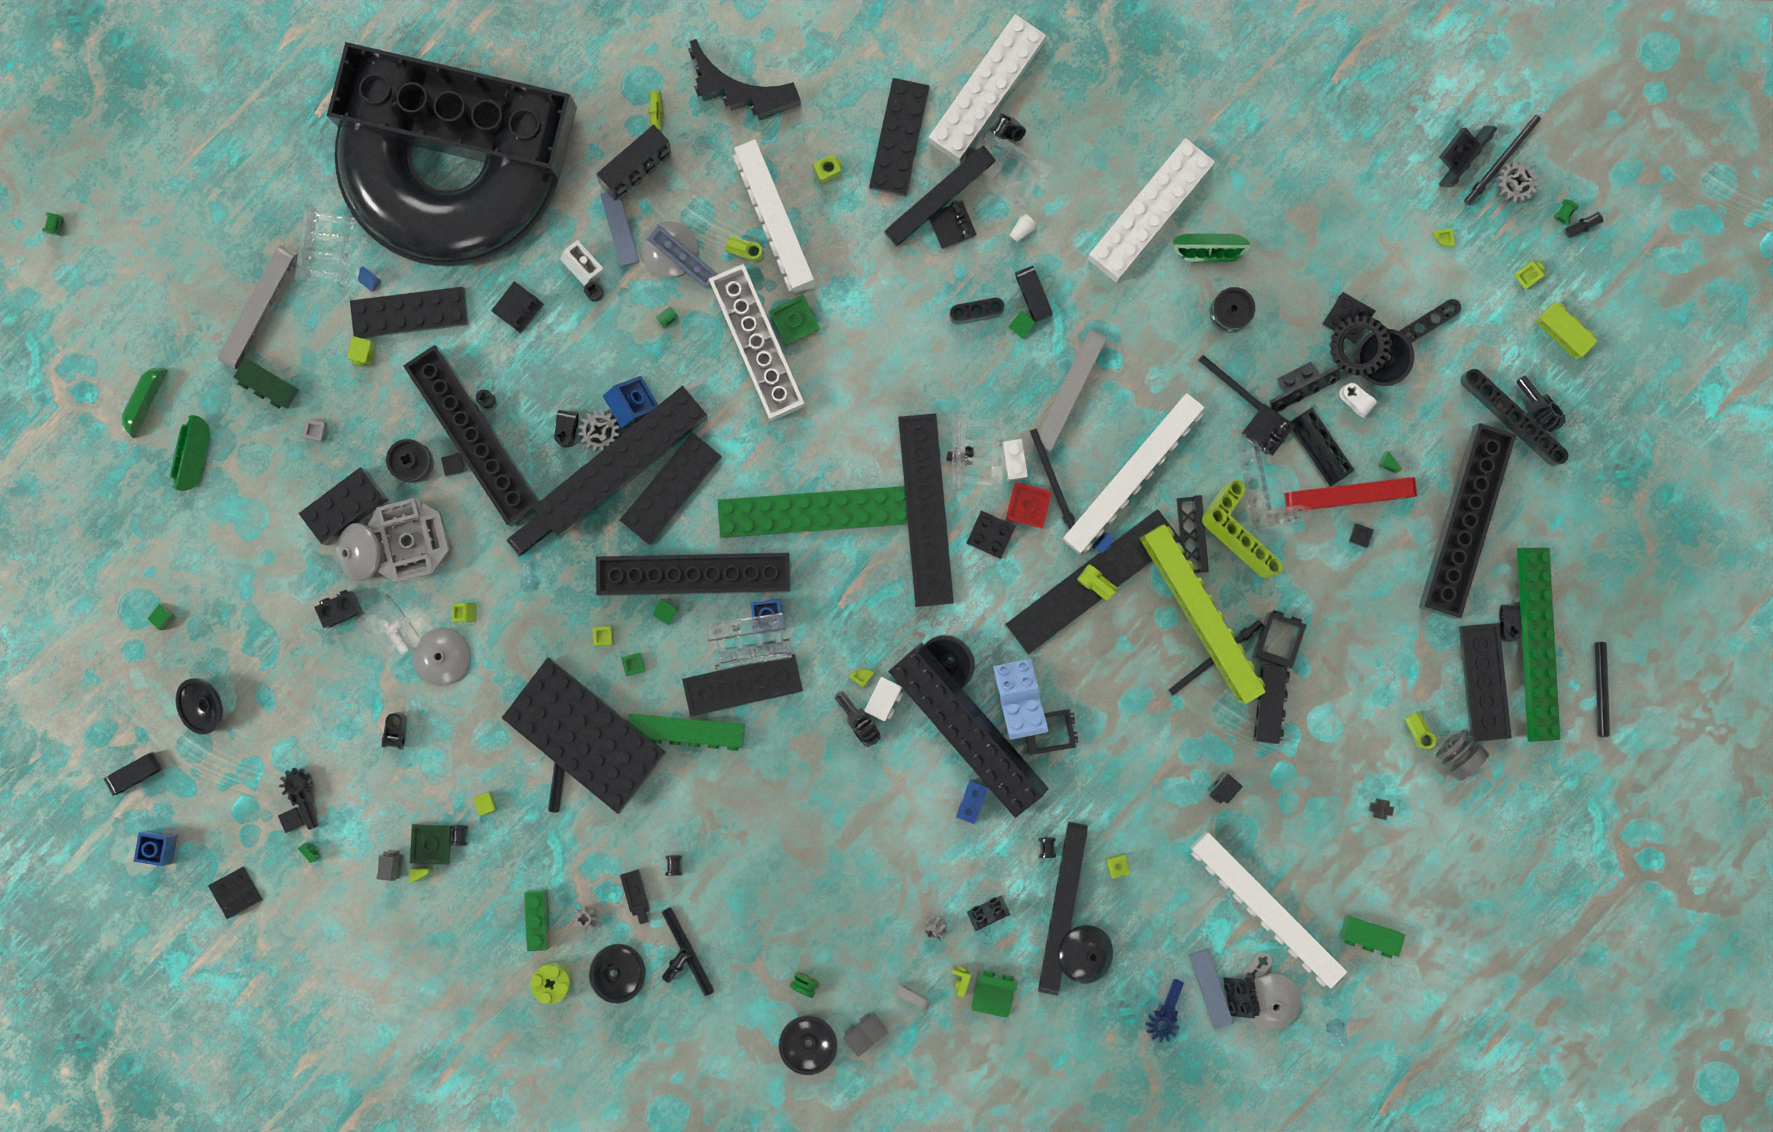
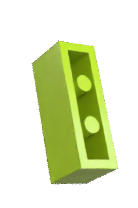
M1556 301L1550 304L1535 320L1575 360L1582 358L1598 341L1592 331L1585 329L1577 317L1571 316L1567 312V308Z

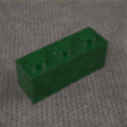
M244 358L233 378L238 380L237 384L246 390L249 387L255 390L253 394L262 399L265 397L271 400L270 404L279 409L281 406L288 409L299 391L298 388Z

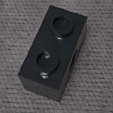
M1221 772L1207 790L1211 792L1209 796L1214 801L1220 804L1222 802L1228 804L1243 786L1228 773Z

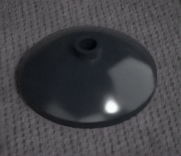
M1387 328L1391 335L1390 340H1392V351L1389 354L1390 360L1386 361L1385 365L1378 369V371L1369 375H1362L1368 382L1374 385H1395L1404 380L1413 368L1415 353L1412 343L1403 333L1394 329ZM1373 332L1366 335L1360 342L1356 351V363L1364 364L1375 357L1378 351V339Z
M939 635L930 639L925 646L963 688L972 679L975 670V660L970 648L962 640L951 635ZM949 657H952L954 661L951 662Z
M191 678L182 682L177 689L175 701L178 715L184 725L194 733L201 735L215 731L219 727L223 716L222 701L215 688L200 678Z
M1081 925L1072 929L1064 937L1059 949V963L1062 971L1069 979L1081 984L1093 983L1102 978L1110 968L1113 959V946L1110 938L1102 929L1092 925ZM1094 954L1093 959L1090 960V956Z
M612 944L604 947L595 955L590 965L589 980L591 987L599 998L609 1003L617 1004L631 1000L639 993L645 980L643 959L635 949L628 945ZM611 970L615 972L613 977L610 975Z
M806 1015L793 1019L784 1027L779 1038V1053L783 1062L790 1070L801 1075H815L824 1071L833 1062L837 1052V1038L834 1030L825 1020L816 1016ZM806 1040H811V1041H812V1045H811V1046H807V1045L805 1044V1041H806Z

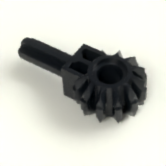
M1527 376L1520 377L1516 383L1532 402L1528 408L1536 417V421L1545 430L1550 432L1561 428L1566 422V417L1559 405L1555 404L1548 394L1541 396Z
M844 691L838 692L834 698L847 714V723L852 728L856 737L866 747L876 744L881 739V735L874 722L866 715L862 708L856 709Z
M292 768L291 771H285L286 777H280L284 784H280L279 788L285 789L282 791V795L288 794V799L291 801L292 806H299L307 829L311 830L319 826L309 801L314 796L312 788L308 785L313 784L314 781H308L307 778L311 774L307 773L304 775L305 769L302 768L298 771L297 768ZM294 779H297L300 783L298 789L293 786Z

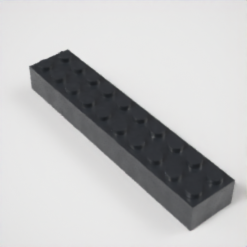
M434 345L404 364L403 367L505 523L512 527L535 512L533 506L540 501L442 350Z
M682 385L539 501L533 508L555 535L561 539L708 419L707 414Z
M1481 423L1473 426L1418 608L1453 619L1462 618L1516 434Z
M790 553L596 557L597 596L791 592Z
M922 642L888 671L1014 818L1037 802L1048 791L1049 788Z

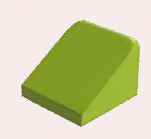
M452 603V622H476V603Z
M492 791L473 798L479 816L498 810Z
M420 867L410 869L409 884L433 872V869Z

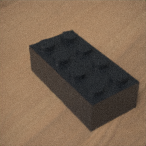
M653 124L596 173L600 186L614 201L618 198H624L632 186H638L646 174L650 175L655 171L656 166L660 162L663 163L669 159L670 153H672L669 140Z
M360 467L298 514L318 541L328 546L339 537L340 533L348 525L360 522L389 499L368 471Z

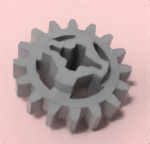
M1515 161L1510 165L1506 164L1503 167L1504 170L1501 169L1498 172L1501 176L1496 178V181L1500 182L1496 188H1501L1502 190L1499 195L1505 194L1504 200L1511 198L1512 203H1515L1517 199L1519 203H1522L1524 199H1530L1531 195L1537 192L1534 188L1539 186V183L1535 182L1539 176L1533 175L1536 169L1530 170V164L1523 166V161H1520L1518 165ZM1515 171L1513 175L1507 176L1509 172ZM1527 188L1526 192L1520 194L1522 189L1525 190Z
M595 410L593 416L587 413V420L581 419L584 425L578 426L582 430L578 435L584 437L581 442L583 444L587 443L586 447L588 449L593 446L594 452H597L598 448L602 451L606 446L615 441V437H620V434L616 433L617 430H620V427L615 426L618 421L616 419L611 420L612 414L609 413L606 416L605 411L602 410L601 414H599ZM596 419H604L607 422L599 423ZM590 424L591 428L590 431L587 433V429ZM598 427L602 429L601 435L597 434ZM612 428L611 436L608 438V432ZM598 439L601 440L602 443L597 444L593 443L592 441Z

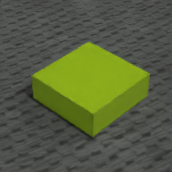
M612 626L592 627L594 646L614 645Z

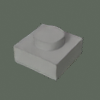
M306 419L302 438L323 442L327 423Z

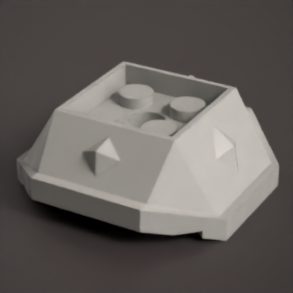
M415 498L377 507L367 526L375 534L379 544L380 560L376 571L395 583L435 573L450 551L441 513ZM410 536L412 538L411 545L406 546L404 540L406 537Z

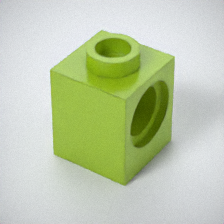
M831 154L814 162L813 169L822 185L842 176L841 169H843V165L839 158L835 159L834 154ZM827 165H832L834 167V170L831 172H826L824 170V167Z
M353 336L347 359L351 360L352 365L363 367L364 364L370 366L376 344L370 340Z
M1124 853L1104 858L1111 879L1131 874Z

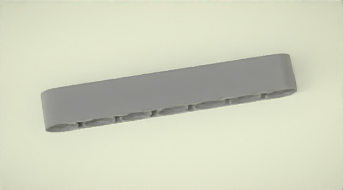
M281 245L276 248L218 356L220 362L234 369L240 367L293 271L299 257L297 253Z
M1091 328L1039 431L1045 451L1049 454L1107 336Z

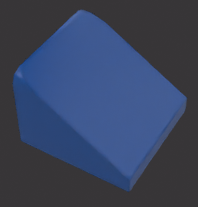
M361 266L358 281L373 292L381 283V280Z

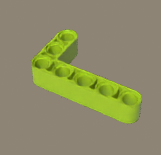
M1234 480L1220 489L1202 517L1203 525L1259 576L1268 579L1278 575L1283 570L1282 562L1230 516L1245 493L1244 484L1240 480Z

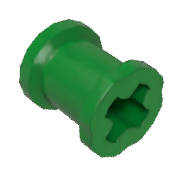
M1564 199L1559 212L1553 217L1560 223L1568 225L1572 214L1578 210L1579 206L1571 200Z
M47 212L45 228H42V232L59 236V227L64 217Z

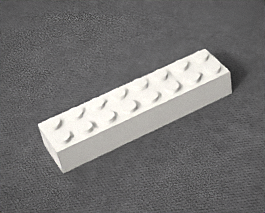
M1015 14L930 134L928 143L960 164L970 147L973 146L1043 46L1046 35Z
M1185 138L1091 251L1087 260L1117 283L1208 173L1215 161Z
M754 139L735 147L736 154L733 155L738 171L742 170L740 174L745 188H750L747 191L752 204L757 205L754 208L760 223L764 221L762 225L767 240L771 239L769 244L774 257H779L777 259L778 267L781 274H786L784 280L788 291H793L795 296L814 288V278L756 140Z
M744 264L709 278L770 422L805 407Z

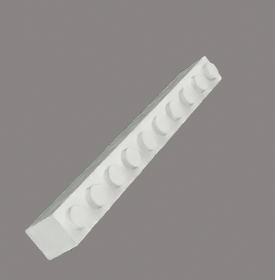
M1186 393L1061 540L1078 554L1082 551L1086 553L1093 545L1090 543L1094 537L1098 539L1105 531L1102 527L1107 522L1111 524L1117 517L1115 512L1119 507L1123 510L1129 503L1127 498L1130 494L1133 493L1135 495L1142 487L1140 485L1142 480H1148L1154 473L1153 467L1156 464L1160 466L1167 458L1164 454L1168 450L1172 452L1179 444L1176 440L1181 435L1185 437L1191 430L1189 425L1193 421L1196 423L1203 416L1201 411L1204 407Z
M1205 831L1189 847L1193 851L1191 855L1198 862L1202 860L1207 865L1205 869L1212 876L1216 874L1220 878L1218 882L1226 890L1230 888L1234 892L1232 896L1240 904L1244 902L1248 906L1246 910L1254 918L1257 915L1262 920L1260 924L1267 931L1271 929L1276 934L1274 936L1276 941L1281 945L1285 943L1290 948L1288 953L1295 959L1299 957L1304 962L1302 967L1307 972L1311 973L1313 971L1317 975L1315 980L1321 986L1325 987L1327 985L1329 988H1332L1347 973L1208 832Z

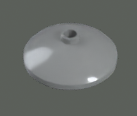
M673 221L659 223L667 232L698 256L697 240L689 228ZM657 225L653 226L646 233L642 241L641 253L644 263L651 272L660 277L676 278L684 275L685 271L646 240Z
M354 523L348 525L340 533L336 545V555L342 571L349 578L355 581H363L372 577L376 572L380 560V549L377 538L372 530L364 524Z
M438 628L425 633L418 640L413 651V664L418 675L426 682L438 686L450 685L460 680L467 672L471 662V652L467 641L456 631L446 628ZM438 653L442 655L441 660L436 659Z
M1269 973L1259 976L1254 980L1256 989L1251 990L1257 991V994L1250 997H1258V1000L1255 1001L1259 1002L1261 1011L1259 1016H1255L1254 1019H1248L1253 1025L1262 1030H1281L1289 1026L1300 1012L1301 995L1299 989L1291 979L1281 974ZM1275 1004H1279L1277 1009H1273Z

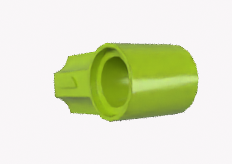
M732 235L728 238L725 248L726 252L749 259L753 263L763 260L764 251L757 242H749ZM753 249L759 250L757 256H751L750 252Z
M1090 564L1077 578L1082 585L1089 590L1092 589L1106 601L1118 589Z
M1420 711L1404 718L1415 739V745L1419 749L1427 750L1436 745V737L1429 730ZM1423 736H1427L1429 738L1430 742L1428 746H1424L1422 744L1421 740Z

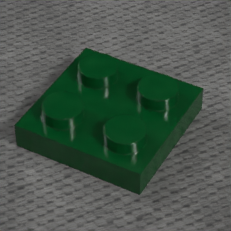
M412 824L410 863L449 865L451 825Z

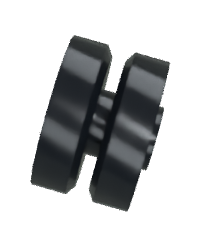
M1229 287L1222 290L1213 300L1210 307V319L1213 325L1220 331L1236 333L1253 319L1256 311L1255 301L1252 295L1245 289Z
M402 439L395 442L389 448L386 455V464L390 473L399 480L408 483H418L430 475L433 470L434 459L431 451L425 445L416 440Z

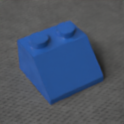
M642 376L616 384L603 395L621 428L637 423L658 406Z

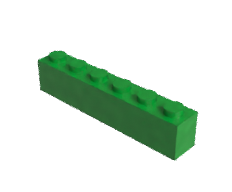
M628 714V721L658 744H662V740L669 741L670 745H681V742H687L690 747H700V744H708V748L719 749L720 745L727 746V750L738 751V748H742L744 744L745 724Z

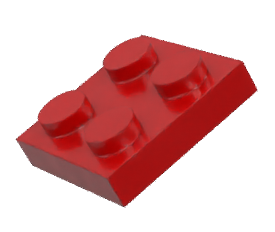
M1015 482L1005 520L1043 529L1052 491Z

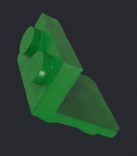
M979 971L971 1005L972 1010L1007 1018L1010 1014L1014 991L1017 989V980L1014 979V976L1007 974L998 976L993 971Z

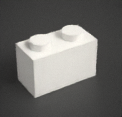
M578 240L566 248L560 258L584 286L600 277L603 267Z
M1022 439L1002 442L1007 482L1027 479Z
M881 677L864 711L884 722L886 718L890 720L895 711L892 708L894 702H899L904 693L901 691L902 687Z

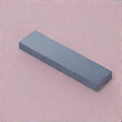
M607 192L600 194L620 267L639 263L622 200L618 198L614 201Z
M659 224L647 237V241L704 288H707L710 284L709 278L717 275L713 269Z
M1204 949L1189 954L1214 1029L1217 1030L1234 1024L1209 950Z

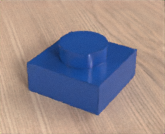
M1103 532L1092 545V548L1100 553L1106 552L1111 548V542L1114 538L1110 534Z

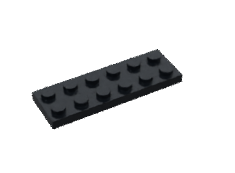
M897 78L892 79L869 189L906 196L930 85Z
M463 286L350 300L353 336L358 338L468 325L465 289Z
M692 432L619 521L650 545L720 461L722 456Z
M1500 624L1460 626L1459 632L1470 735L1475 738L1474 742L1511 739Z
M795 654L682 679L690 716L803 691Z

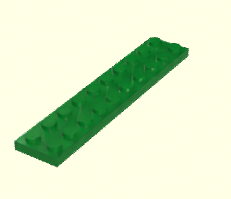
M904 486L717 500L720 538L908 525Z
M1517 548L1528 742L1560 740L1550 548Z

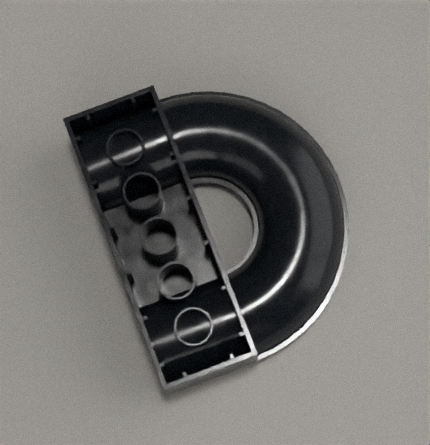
M345 42L326 115L338 127L335 141V169L343 199L355 220L369 236L381 246L405 259L421 264L451 267L473 264L495 257L522 240L535 227L548 209L560 179L577 106L571 95ZM412 146L484 162V166L477 178L467 186L451 191L438 190L425 184L418 177L412 165L411 150Z

